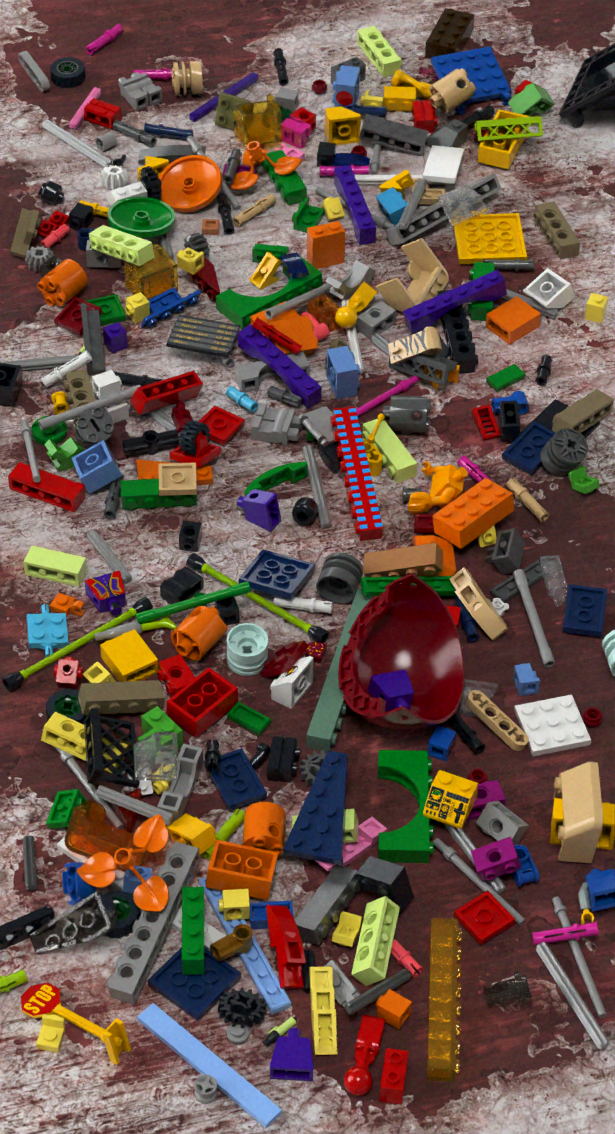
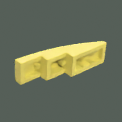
M310 967L314 1055H337L336 1009L332 967Z

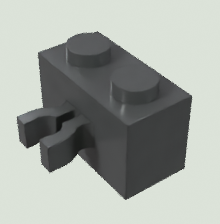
M515 528L499 531L495 547L488 548L487 551L490 556H486L485 559L489 564L494 563L502 575L513 573L515 570L520 569L525 542Z

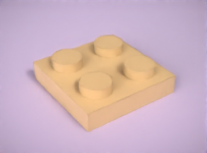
M196 463L159 464V496L197 495Z

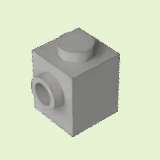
M280 87L278 93L274 95V103H276V106H283V109H290L292 113L295 112L299 103V90Z

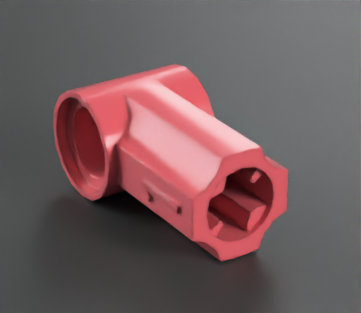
M304 312L301 314V316L309 315L314 326V336L317 337L318 341L329 337V329L325 323L320 324L311 313Z

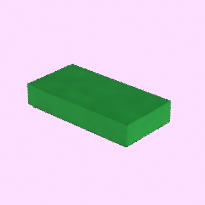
M513 364L487 377L486 382L498 392L524 379L525 373Z
M239 701L227 713V719L258 736H261L271 725L269 717Z

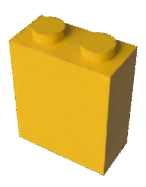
M135 629L100 644L101 658L119 682L142 681L157 674L159 670L158 659Z

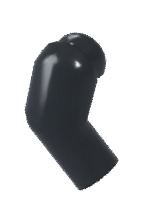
M263 742L257 745L256 750L258 752L249 760L255 769L266 759L271 750L270 746Z

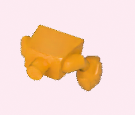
M423 462L424 468H421L425 476L432 475L430 495L426 492L411 493L408 502L409 513L413 515L422 514L432 508V506L437 505L442 509L451 503L463 490L464 478L468 476L467 470L464 467L458 469L452 464L432 467L430 462Z

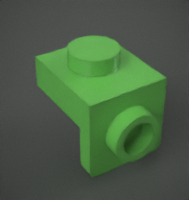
M584 466L569 472L573 490L589 494L594 489L600 487L598 479L587 476Z

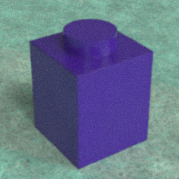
M119 322L103 327L104 344L111 353L128 348L127 332Z

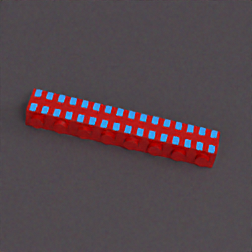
M352 406L333 409V416H330V424L335 429L333 432L334 442H338L337 456L341 457L342 460L340 462L341 473L344 472L345 477H343L344 487L348 488L349 491L347 492V501L352 505L350 514L351 518L355 519V535L358 534L359 541L382 539L383 526L356 408Z

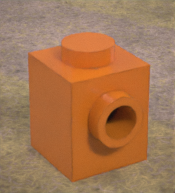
M389 989L376 1002L377 1017L386 1019L388 1024L400 1029L411 1015L412 1002Z

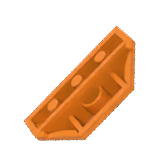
M434 535L412 536L413 546L437 543L443 550V571L436 572L433 575L422 574L418 576H454L456 574L454 550L451 542Z

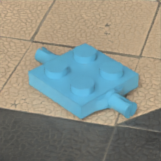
M45 604L41 606L42 614H27L26 620L29 649L45 650V658H47L49 654H53V649L68 646L66 613H50L49 605L46 604L45 610Z

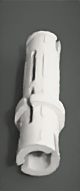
M86 350L63 366L54 368V371L42 377L41 380L48 388L55 382L64 380V377H66L65 373L76 371L93 359Z
M276 595L274 598V604L278 607L310 611V613L323 612L332 614L333 611L332 601L293 597L290 600Z

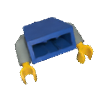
M595 868L591 870L590 874L585 876V882L582 883L578 892L580 910L583 911L581 924H585V919H589L591 923H594V915L589 912L590 909L597 911L615 907V869L601 871Z

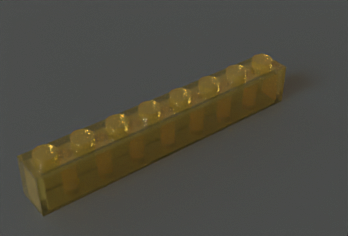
M431 918L427 1081L454 1082L455 1073H459L460 1059H455L456 1053H460V1040H456V1034H460V1021H456V1015H460L461 1002H456V996L461 994V983H457V978H461V964H457V959H461V946H457V941H461L462 928H457L458 919Z

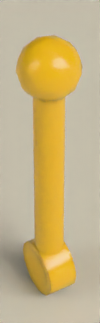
M384 414L378 415V421L372 434L368 436V442L375 441L377 429L381 421L385 419Z

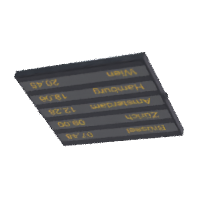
M179 315L171 330L166 347L229 358L233 345L236 343L240 325Z

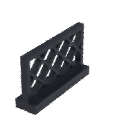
M91 708L84 720L88 783L96 785L98 780L138 788L139 772L135 724L100 716L99 710ZM101 723L108 725L111 729L106 730L101 726ZM119 728L129 729V733L126 735ZM115 732L120 739L116 740L111 733ZM105 737V738H106L109 742H111L112 744H110L109 746H107V745L102 741V738ZM124 741L130 746V749L127 750L120 743ZM116 747L122 754L118 756L112 748ZM107 753L112 760L108 761L103 754ZM126 757L131 764L128 766L122 758ZM117 762L123 769L119 771L112 764ZM108 768L114 775L104 774V769ZM127 772L133 780L127 779L123 774Z

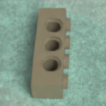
M555 201L536 205L535 212L533 213L534 221L538 223L541 232L545 234L547 242L553 248V252L557 254L559 259L579 256L580 241Z
M87 369L65 373L66 380H63L64 390L68 391L66 393L68 403H72L70 410L96 401ZM79 417L73 418L75 426Z

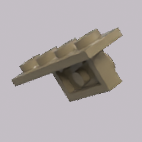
M22 208L10 254L26 258L31 240L35 239L37 235V229L41 220L38 218L39 211Z

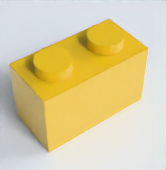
M384 86L383 107H387V111L412 112V102L416 99V87Z
M186 813L167 827L173 844L176 841L199 848L200 855L216 842L215 829L210 823H205L197 817Z

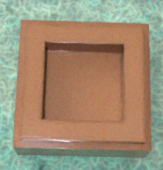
M203 219L202 234L219 235L220 220Z

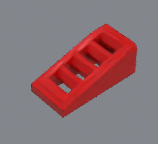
M491 405L473 408L472 416L483 441L500 437V431ZM494 431V433L487 434V435H486V433H485V432Z

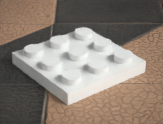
M572 695L514 706V712L520 727L528 736L527 744L532 757L591 745V738Z

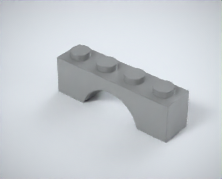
M299 352L297 355H287L310 376V365L303 352ZM263 361L235 366V380L240 391L245 393L259 390V385L264 379L279 376Z
M188 744L182 745L177 757L171 786L168 791H163L157 808L173 814L170 824L179 819L184 813L203 766V748Z

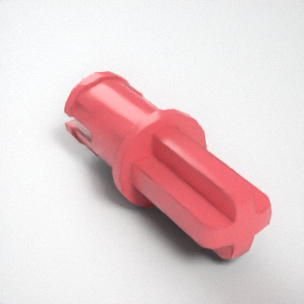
M63 224L55 231H51L49 236L40 241V245L50 248L55 243H59L61 238L70 232L69 226Z
M393 939L391 954L398 960L397 964L408 969L413 978L417 977L418 974L413 968H416L421 973L423 967L411 956L412 953L410 951H406L397 940Z

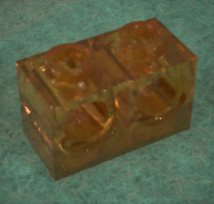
M326 294L308 301L307 312L311 313L320 324L325 323L329 333L341 328L335 320V314L340 307Z

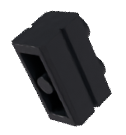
M501 401L498 414L501 441L514 442L520 436L518 402Z
M280 736L272 738L267 767V779L269 781L278 782L280 780L281 782L290 783L292 782V776L297 775L298 763H295V759L300 758L301 747H297L296 738Z

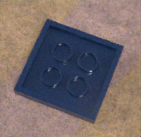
M262 549L239 577L238 584L249 581L251 589L292 600L314 572L315 564Z
M181 947L148 979V985L199 1021L220 999V996H223L224 992L228 991L241 978V972L224 960L221 962L216 961L212 952L204 947V974L182 975Z

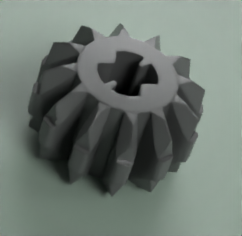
M193 233L185 238V249L188 247L198 253L203 252L206 259L209 257V244L203 234Z

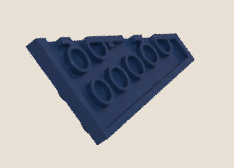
M328 750L283 847L284 854L343 865V835L345 832L346 816L345 799L347 796L346 781L348 779L349 763L346 753Z

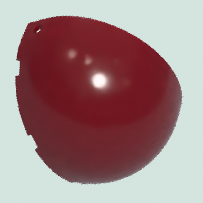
M410 573L388 584L385 587L386 591L379 597L375 595L363 608L349 631L351 636L347 646L343 645L338 669L339 688L343 691L345 702L352 710L371 723L387 729L401 731L420 730L448 720L460 704L465 681L462 645L448 608L430 585L415 574ZM406 669L414 690L412 703L409 706L410 710L401 706L391 711H385L386 701L381 697H373L368 691L371 676Z

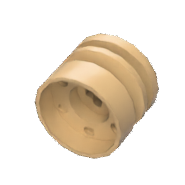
M184 61L181 62V69H178L177 62H173L171 76L175 96H180V88L183 89V95H186L187 88H190L192 95L203 94L201 61H190L189 68L187 69L185 68Z

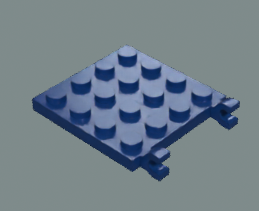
M490 46L431 57V64L439 80L453 70L463 68L467 73L468 80L476 87L473 97L456 107L459 115L465 114L464 108L467 106L466 104L501 98L503 106H510L508 102L511 99V89Z

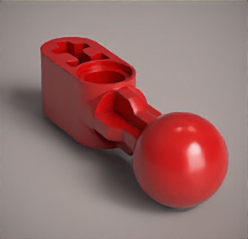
M365 1014L362 1017L355 1045L354 1059L356 1065L350 1068L344 1076V1086L352 1095H364L372 1087L373 1078L368 1069L369 1065L374 1063V1059L379 1053L386 1023L384 1018Z

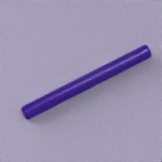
M255 72L250 73L224 90L223 93L236 95L256 82L258 74ZM219 94L189 114V119L195 122L215 109L218 105Z

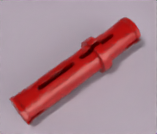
M258 317L251 326L265 334L266 338L273 339L295 355L298 354L302 345L276 330L272 324L270 326Z

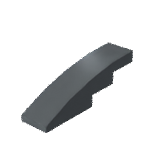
M191 145L159 146L140 150L138 163L145 164V156L167 159L170 164L181 157L195 154L192 151ZM202 146L203 152L205 154L206 146Z

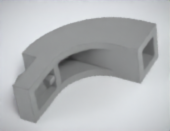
M356 260L349 273L343 279L336 280L328 276L325 282L331 285L329 287L330 293L343 300H348L364 281L367 284L370 283L376 271Z

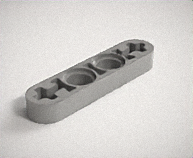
M27 51L18 53L20 64L41 92L50 90L48 78Z

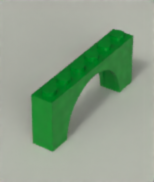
M295 252L283 259V273L289 280L283 289L274 294L261 297L245 296L227 289L216 295V309L235 325H240L242 330L250 325V316L322 286V272Z
M378 750V779L390 780L404 786L413 794L419 806L416 816L407 825L394 831L379 833L378 859L391 863H429V855H433L434 843L429 840V838H433V825H429V821H433V819L423 816L429 788L432 785V775H428V771L432 772V759H428V751Z

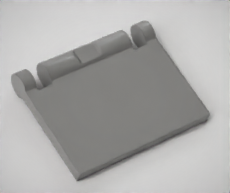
M327 406L305 414L301 413L298 416V419L303 421V424L318 441H321L323 447L334 442L333 432L335 429L330 424V416H333V413Z

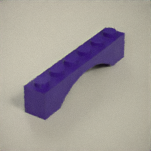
M351 166L334 167V185L337 192L342 194L348 205L359 245L376 243V225Z
M495 270L403 311L406 326L412 333L433 325L446 312L464 303L482 300L492 302L506 296L505 280L499 271Z
M252 324L238 332V347L249 357L260 359L269 365L285 381L292 393L302 398L301 402L307 409L321 401L322 386L260 331L251 327Z

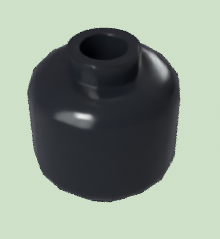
M52 181L43 183L39 190L41 200L51 205H56L57 202L61 203L65 193H62L63 188L61 185Z
M308 497L300 498L293 507V519L301 525L311 524L318 513L317 503Z

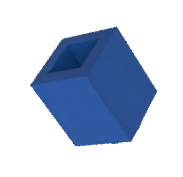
M437 725L428 742V756L447 762L455 746L456 731Z

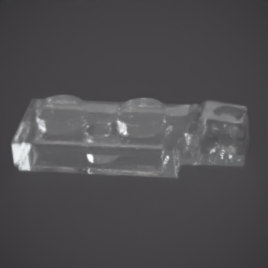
M559 555L542 556L539 559L547 593L549 596H553L555 606H563L565 601L564 595L567 594V583Z

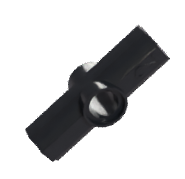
M177 429L161 433L148 430L141 437L122 440L125 456L141 452L154 455L160 448L179 445L180 441Z

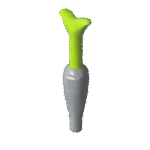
M170 615L159 621L144 624L130 622L104 632L95 633V640L114 639L134 629L139 635L143 631L158 628L174 630L177 625L170 620Z

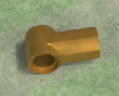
M239 924L234 927L233 933L212 943L210 950L215 960L221 962L236 953L248 952L252 945L251 927Z

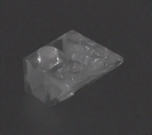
M467 184L438 196L451 227L478 217L487 211L481 195Z
M155 732L134 744L135 780H177V732Z

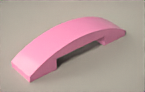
M373 817L358 826V842L344 843L342 853L343 865L340 866L350 864L368 851L378 841L379 833L386 832L387 828ZM315 860L327 871H331L336 865Z

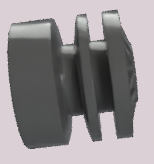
M570 428L560 429L543 446L540 453L541 462L548 472L556 476L569 475V472L574 470L586 458L588 444L580 432Z
M338 552L327 556L316 583L320 596L336 604L351 602L355 597L363 575L361 562L347 553Z

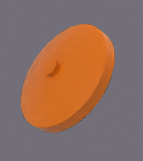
M201 155L181 157L171 162L159 176L162 183L161 201L171 206L176 212H193L204 208L217 197L222 187V175L219 167L213 160Z

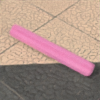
M94 87L69 122L71 129L78 128L84 119V107L93 98L98 99L101 95L100 88Z

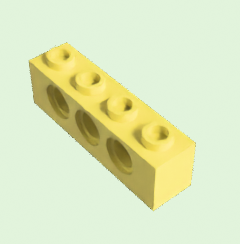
M54 712L44 725L41 741L86 761L84 725ZM105 737L102 738V741H103L107 746H109L110 744H112V743L109 742ZM120 743L124 748L127 749V744ZM116 747L112 748L118 756L122 754ZM107 753L103 754L108 761L112 760ZM117 762L112 764L116 769L120 766Z

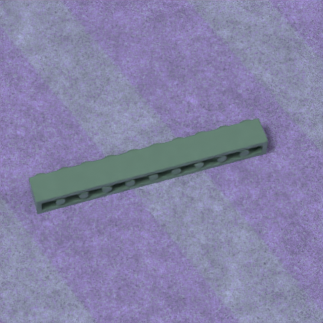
M357 589L306 734V748L328 752V750L331 751L332 745L337 743V730H341L343 725L342 715H346L348 705L343 698L344 694L339 688L338 680L341 651L343 645L347 646L351 636L349 631L356 618L373 598L364 597L361 589Z

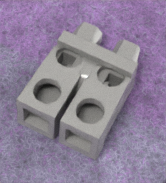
M135 72L131 75L130 79L119 78L118 84L121 96L126 99L135 111L147 108L148 105L152 106L162 102V88L155 86L152 80L147 78L146 73L139 74Z
M260 403L251 425L252 440L273 443L282 442V445H288L289 440H299L300 429H303L304 426L303 421H300L298 416H295V410H276L267 408V404Z

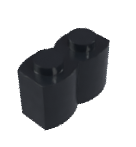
M183 567L177 570L173 577L161 583L160 597L171 604L188 600L195 593H199L203 589L204 578L190 568Z

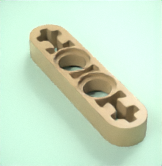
M478 690L470 691L466 698V705L510 748L515 751L524 750L529 740L526 733L484 693ZM485 711H491L495 716L490 717ZM504 724L509 730H503L499 725Z

